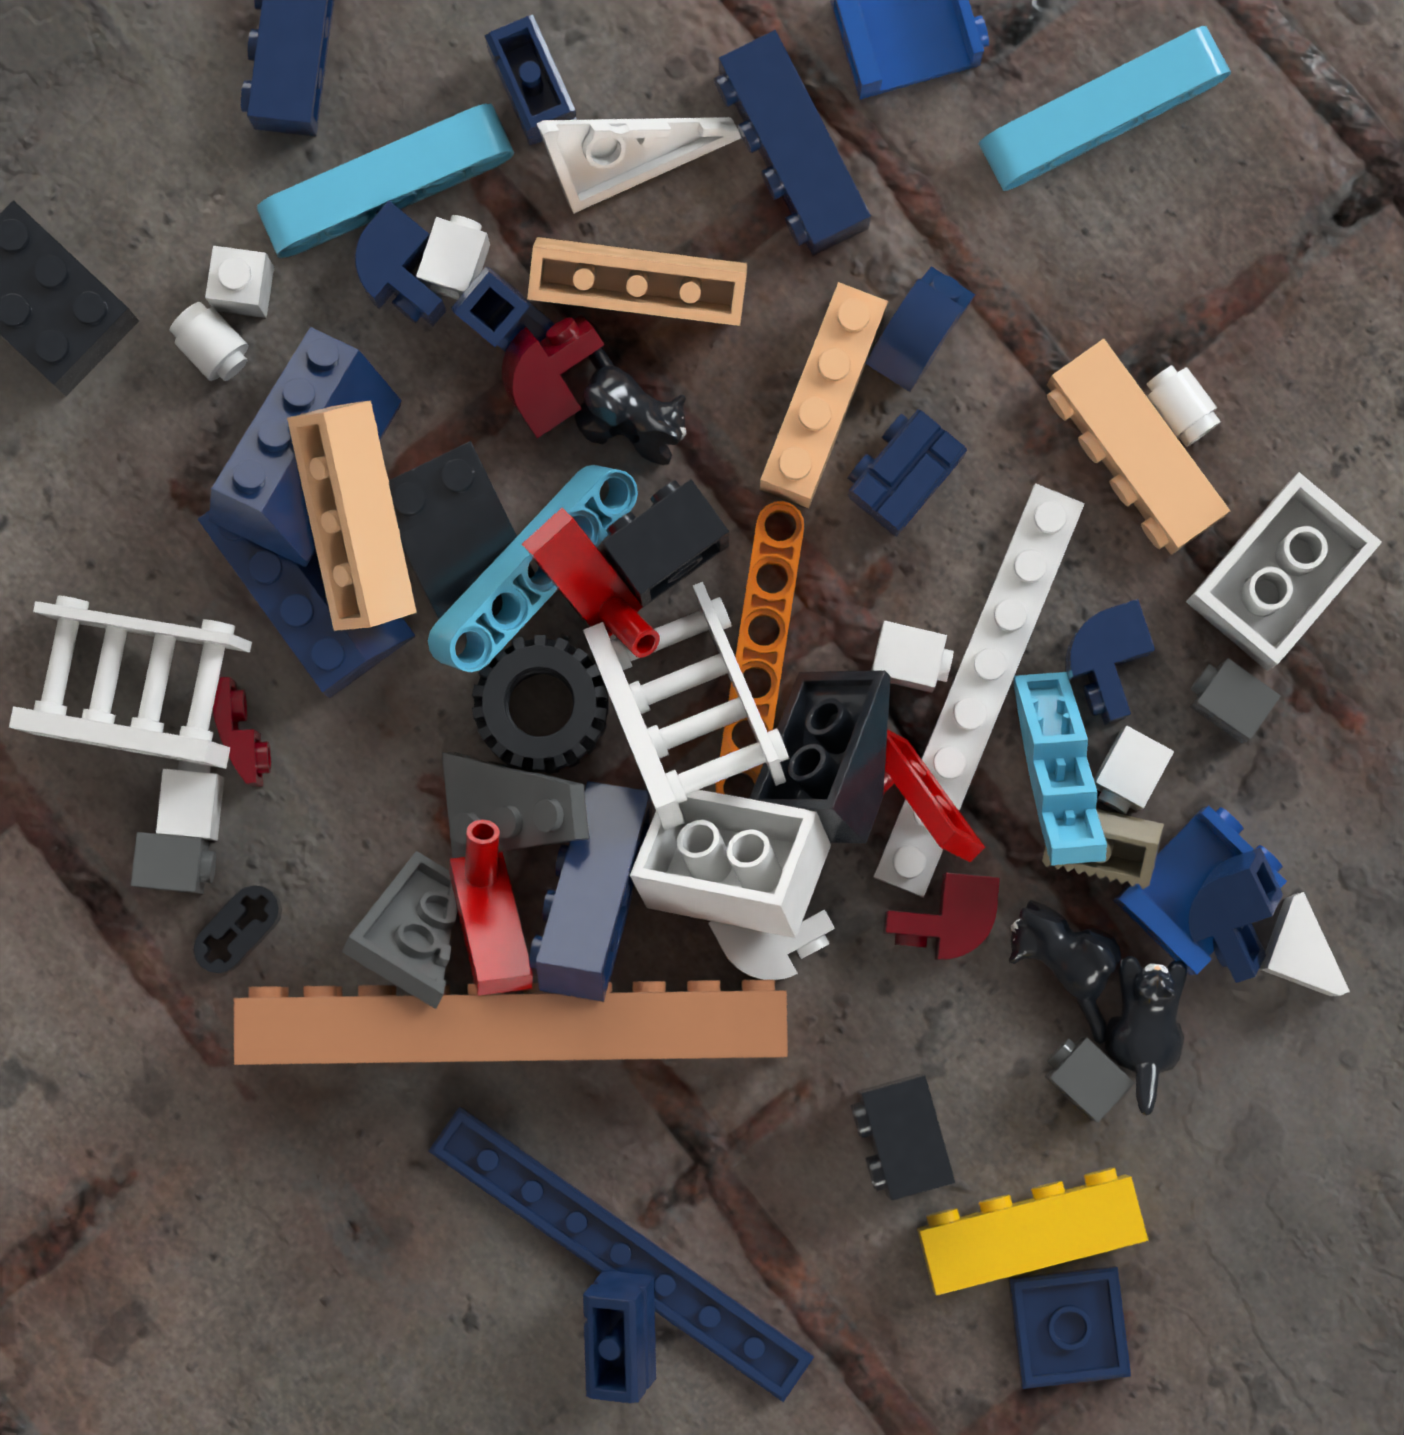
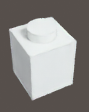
M452 215L450 221L436 217L416 278L432 292L458 300L481 273L490 247L487 233L480 231L482 225L472 219L459 215Z
M213 246L205 295L211 307L217 312L267 318L274 266L268 255L264 252Z
M884 621L871 671L885 670L891 676L890 683L932 693L937 680L947 682L954 651L944 649L947 635Z
M1125 726L1118 733L1094 778L1096 789L1101 792L1098 800L1123 814L1127 813L1129 807L1135 811L1143 809L1174 751L1129 726Z
M179 761L178 770L163 769L156 833L218 841L224 777L210 773L211 766Z

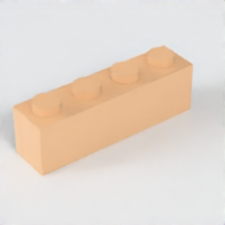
M537 237L532 251L527 299L740 326L747 263Z
M838 282L760 479V490L809 509L866 365L865 363L884 319L888 305L887 300Z
M1104 338L1051 376L1047 383L1048 388L1051 390L1047 394L1051 406L1064 421L1071 418L1082 433L1078 440L1083 450L1094 463L1102 460L1114 476L1109 481L1112 489L1126 506L1133 503L1145 519L1141 523V527L1156 548L1161 549L1165 546L1172 555L1222 520L1230 512V509Z
M371 400L336 405L288 417L287 421L334 631L370 628L417 613Z

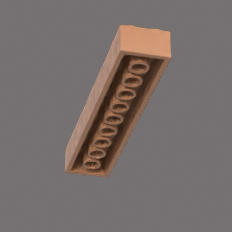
M742 980V991H720V981H687V992H666L665 981L632 982V993H612V983L609 982L604 1002L539 991L538 983H532V989L523 990V994L496 993L481 996L477 995L475 984H468V995H450V985L445 984L444 995L436 1009L415 996H396V986L360 985L358 986V996L343 997L341 986H303V997H289V987H249V998H234V1065L788 1057L787 990L775 991V980Z

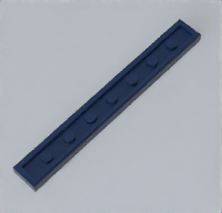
M461 1106L428 1152L598 1272L616 1271L654 1277L656 1313L782 1402L785 1401L814 1359V1355Z

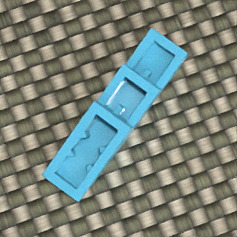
M1067 672L1014 676V690L1028 771L1051 865L1105 861L1107 843L1096 811L1097 789L1086 757L1088 738Z

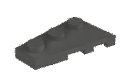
M442 752L453 858L466 857L467 827L476 820H489L498 826V853L589 839L584 784L536 772H525L509 768L505 764L482 761L457 752Z
M416 851L348 937L342 950L344 954L361 963L364 967L374 971L435 1009L444 995L446 983L443 980L444 972L450 958L451 946H449V941L457 913V904L449 870Z

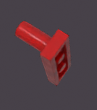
M563 508L558 510L522 543L523 547L588 627L603 622L608 636L614 635L636 657L643 658L655 651L659 644L660 636L637 613L643 606L574 518Z
M887 729L884 793L895 783L939 847L971 862L985 846L909 741Z
M476 820L467 827L466 857L450 858L449 874L478 996L532 989L533 973L529 966V957L503 852L498 853L499 828L489 820Z

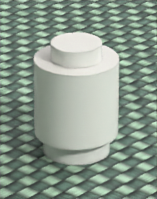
M196 302L184 310L170 327V332L176 337L175 345L209 381L216 380L219 377L224 381H228L239 373L248 361L244 356L248 349V344L214 308L207 309L201 302Z
M1171 365L1146 384L1152 391L1147 395V398L1175 436L1180 438L1186 447L1202 438L1221 422L1214 413L1217 409L1216 405L1187 367L1177 372Z

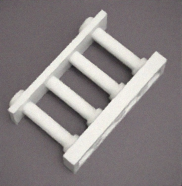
M703 582L693 585L700 611L655 628L660 636V641L654 652L709 630L719 654L643 685H640L639 681L628 684L623 670L632 667L631 661L639 657H636L617 638L610 640L603 622L583 630L664 831L685 823L678 804L687 800L686 794L766 762L776 786L786 782L780 762L789 759L785 745L777 728L767 732L724 632V629L732 627L727 611L720 597L710 600ZM728 673L738 698L662 729H658L657 725L646 728L641 714L650 711L649 705ZM747 718L756 738V743L678 775L676 770L668 773L664 772L660 758L669 755L668 749Z
M57 596L56 605L35 601L33 612L57 620V627L41 701L35 700L34 710L13 706L9 728L33 735L226 769L230 747L212 742L213 732L208 731L225 648L250 652L251 641L233 635L234 625L213 620H203L202 627L195 628L88 610V601L67 596ZM79 624L106 629L90 707L83 710L82 718L66 716L67 706L62 705ZM127 632L154 636L138 718L132 717L130 727L114 724L116 715L111 714ZM176 640L203 645L187 726H181L179 735L163 733L164 723L159 722Z

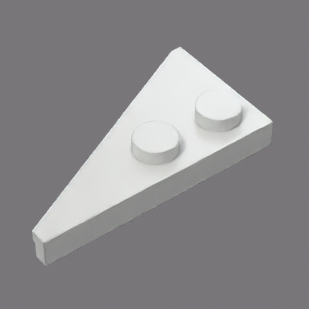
M731 117L544 120L537 123L573 213L741 139L739 130Z

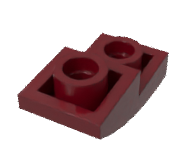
M219 677L212 711L220 739L224 746L230 747L229 758L244 782L252 787H264L263 774L271 773L272 767L269 741L261 742V733L254 729L239 730V722L247 721L246 692L244 689L237 690V682L232 678Z

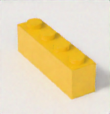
M1115 1167L1083 1175L1085 1185L1064 1189L1063 1181H1057L1032 1188L1033 1198L1012 1203L1010 1194L978 1202L981 1211L960 1217L958 1208L927 1215L928 1225L918 1227L917 1232L933 1292L937 1296L1148 1241L1132 1177L1126 1174L1117 1176Z

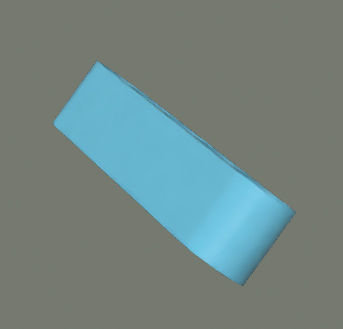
M1201 26L1003 125L985 136L978 144L1003 191H1008L1211 89L1229 77L1231 71L1207 26Z
M482 104L280 191L260 202L256 209L277 257H290L370 223L388 201L402 209L505 163L514 155V151L492 104Z
M598 465L585 466L578 471L434 624L428 638L429 651L432 656L440 663L467 672L479 671L488 665L558 589L539 565L535 575L529 578L528 566L532 557L523 547L522 543L558 510L563 508L574 518L597 548L609 535L606 529L620 517L629 513L634 507L638 491L633 477L626 471ZM607 480L609 484L608 496L601 502L600 489ZM501 594L503 600L502 609L493 617L491 609L493 601ZM465 633L467 637L466 647L457 656L455 651L456 641L459 636Z

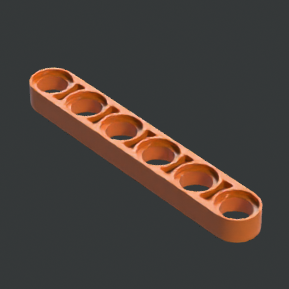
M776 501L766 505L759 513L756 522L735 656L742 674L750 669L758 668L764 670L771 679L770 691L761 698H753L767 732L772 731L804 532V519L800 510L793 504L785 501ZM776 512L790 515L796 525L794 534L785 541H776L770 538L765 531L766 519ZM775 564L785 570L788 581L782 591L767 593L759 587L756 576L763 566ZM760 616L772 618L779 627L777 640L767 646L754 643L748 634L750 623ZM732 682L729 701L738 698ZM747 718L724 726L720 757L739 750L732 740V731L738 723L748 721ZM763 764L741 773L748 775L755 785ZM727 778L715 783L716 793L724 794L723 786Z

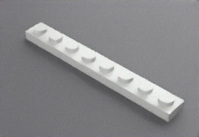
M1036 483L1031 491L922 757V761L958 810H960L1085 504ZM906 799L873 878L923 898L943 849L939 847Z

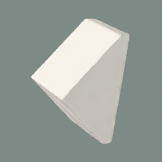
M1304 892L1285 898L1266 948V957L1260 970L1328 996H1341L1350 992Z

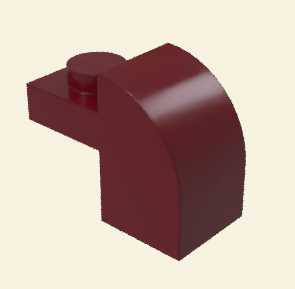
M582 314L575 319L571 317L565 318L554 324L547 331V338L541 342H538L528 328L525 327L514 337L505 352L502 363V381L505 391L527 426L537 438L582 409L560 376V374L604 346L593 326Z
M946 872L942 875L939 915L888 910L885 912L883 934L895 935L894 945L927 948V938H935V960H949L966 955L976 949L992 930L997 914L1000 878Z

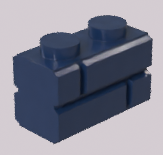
M534 15L526 16L484 35L489 55L516 116L520 119L521 127L529 145L543 141L537 123L544 120H577L574 105Z
M919 409L910 419L900 414L882 436V439L888 443L876 459L866 454L847 477L854 484L849 489L848 497L896 537L954 470L967 452L966 447L943 430L939 424Z
M616 1271L602 1272L595 1279L594 1284H591L583 1293L584 1317L587 1318L584 1323L586 1396L597 1400L630 1404L638 1403L646 1393V1389H649L656 1380L654 1277Z

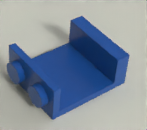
M830 0L860 100L980 66L984 47L989 46V36L982 15L974 17L969 0Z
M1210 806L1202 808L1157 854L1149 886L1142 889L1139 883L1133 887L1129 883L1113 899L1174 961H1182L1187 966V973L1189 975H1197L1212 960L1210 955L1214 952V937L1211 936L1193 942L1189 930V912L1193 900L1205 879L1218 864L1231 857L1261 848L1279 887L1281 888L1287 882L1278 873L1283 867L1279 860L1262 845H1258L1253 849L1239 835L1244 830L1243 826L1222 807L1216 812Z

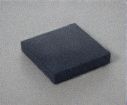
M1117 1266L1008 1278L1021 1387L1023 1389L1131 1377Z

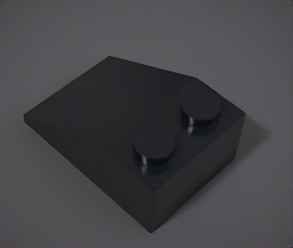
M471 441L389 480L402 547L438 619L447 612L517 537ZM530 563L528 566L529 578L535 575ZM501 594L493 601L491 608L493 617L502 609L503 600Z
M885 670L799 672L777 727L789 759L780 762L786 782L776 786L765 762L762 765L749 799L816 811L830 843H866L884 794L891 676Z

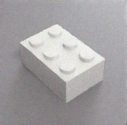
M1299 472L1285 485L1189 597L1186 603L1268 671L1284 658L1382 541Z
M696 790L686 794L687 800L678 804L685 823L664 831L657 811L655 812L630 873V877L647 908L796 938L831 847L816 811Z

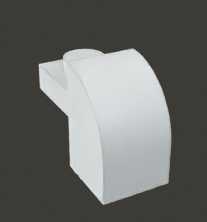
M825 909L802 921L796 938L713 921L708 923L727 959L738 970L756 979L775 981L798 974L788 954L797 950L801 959L829 945L830 943L825 934L835 929Z

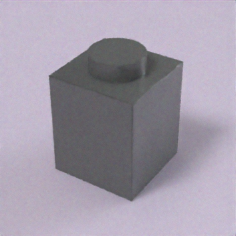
M1226 659L1218 668L1208 664L1190 689L1198 695L1190 707L1243 744L1253 737L1281 695L1230 659Z
M137 832L131 886L204 894L205 883H212L214 879L216 852L208 851L209 841L202 838Z
M1081 1037L1076 1044L1069 1038L1066 1039L1047 1060L1053 1068L1045 1077L1093 1122L1098 1123L1135 1083L1088 1038Z

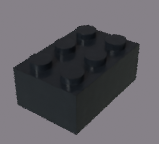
M13 200L0 213V335L60 392L67 396L139 320L119 298Z

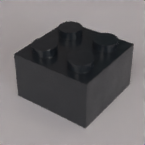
M692 479L682 486L676 480L670 482L650 498L653 503L651 508L637 518L633 512H629L606 529V532L609 534V537L603 541L606 558L643 608L729 547V530Z
M916 1074L857 1091L860 1102L850 1106L859 1136L861 1138L870 1136L875 1155L865 1157L873 1188L876 1189V1192L885 1190L886 1196L893 1201L956 1183L925 1075Z

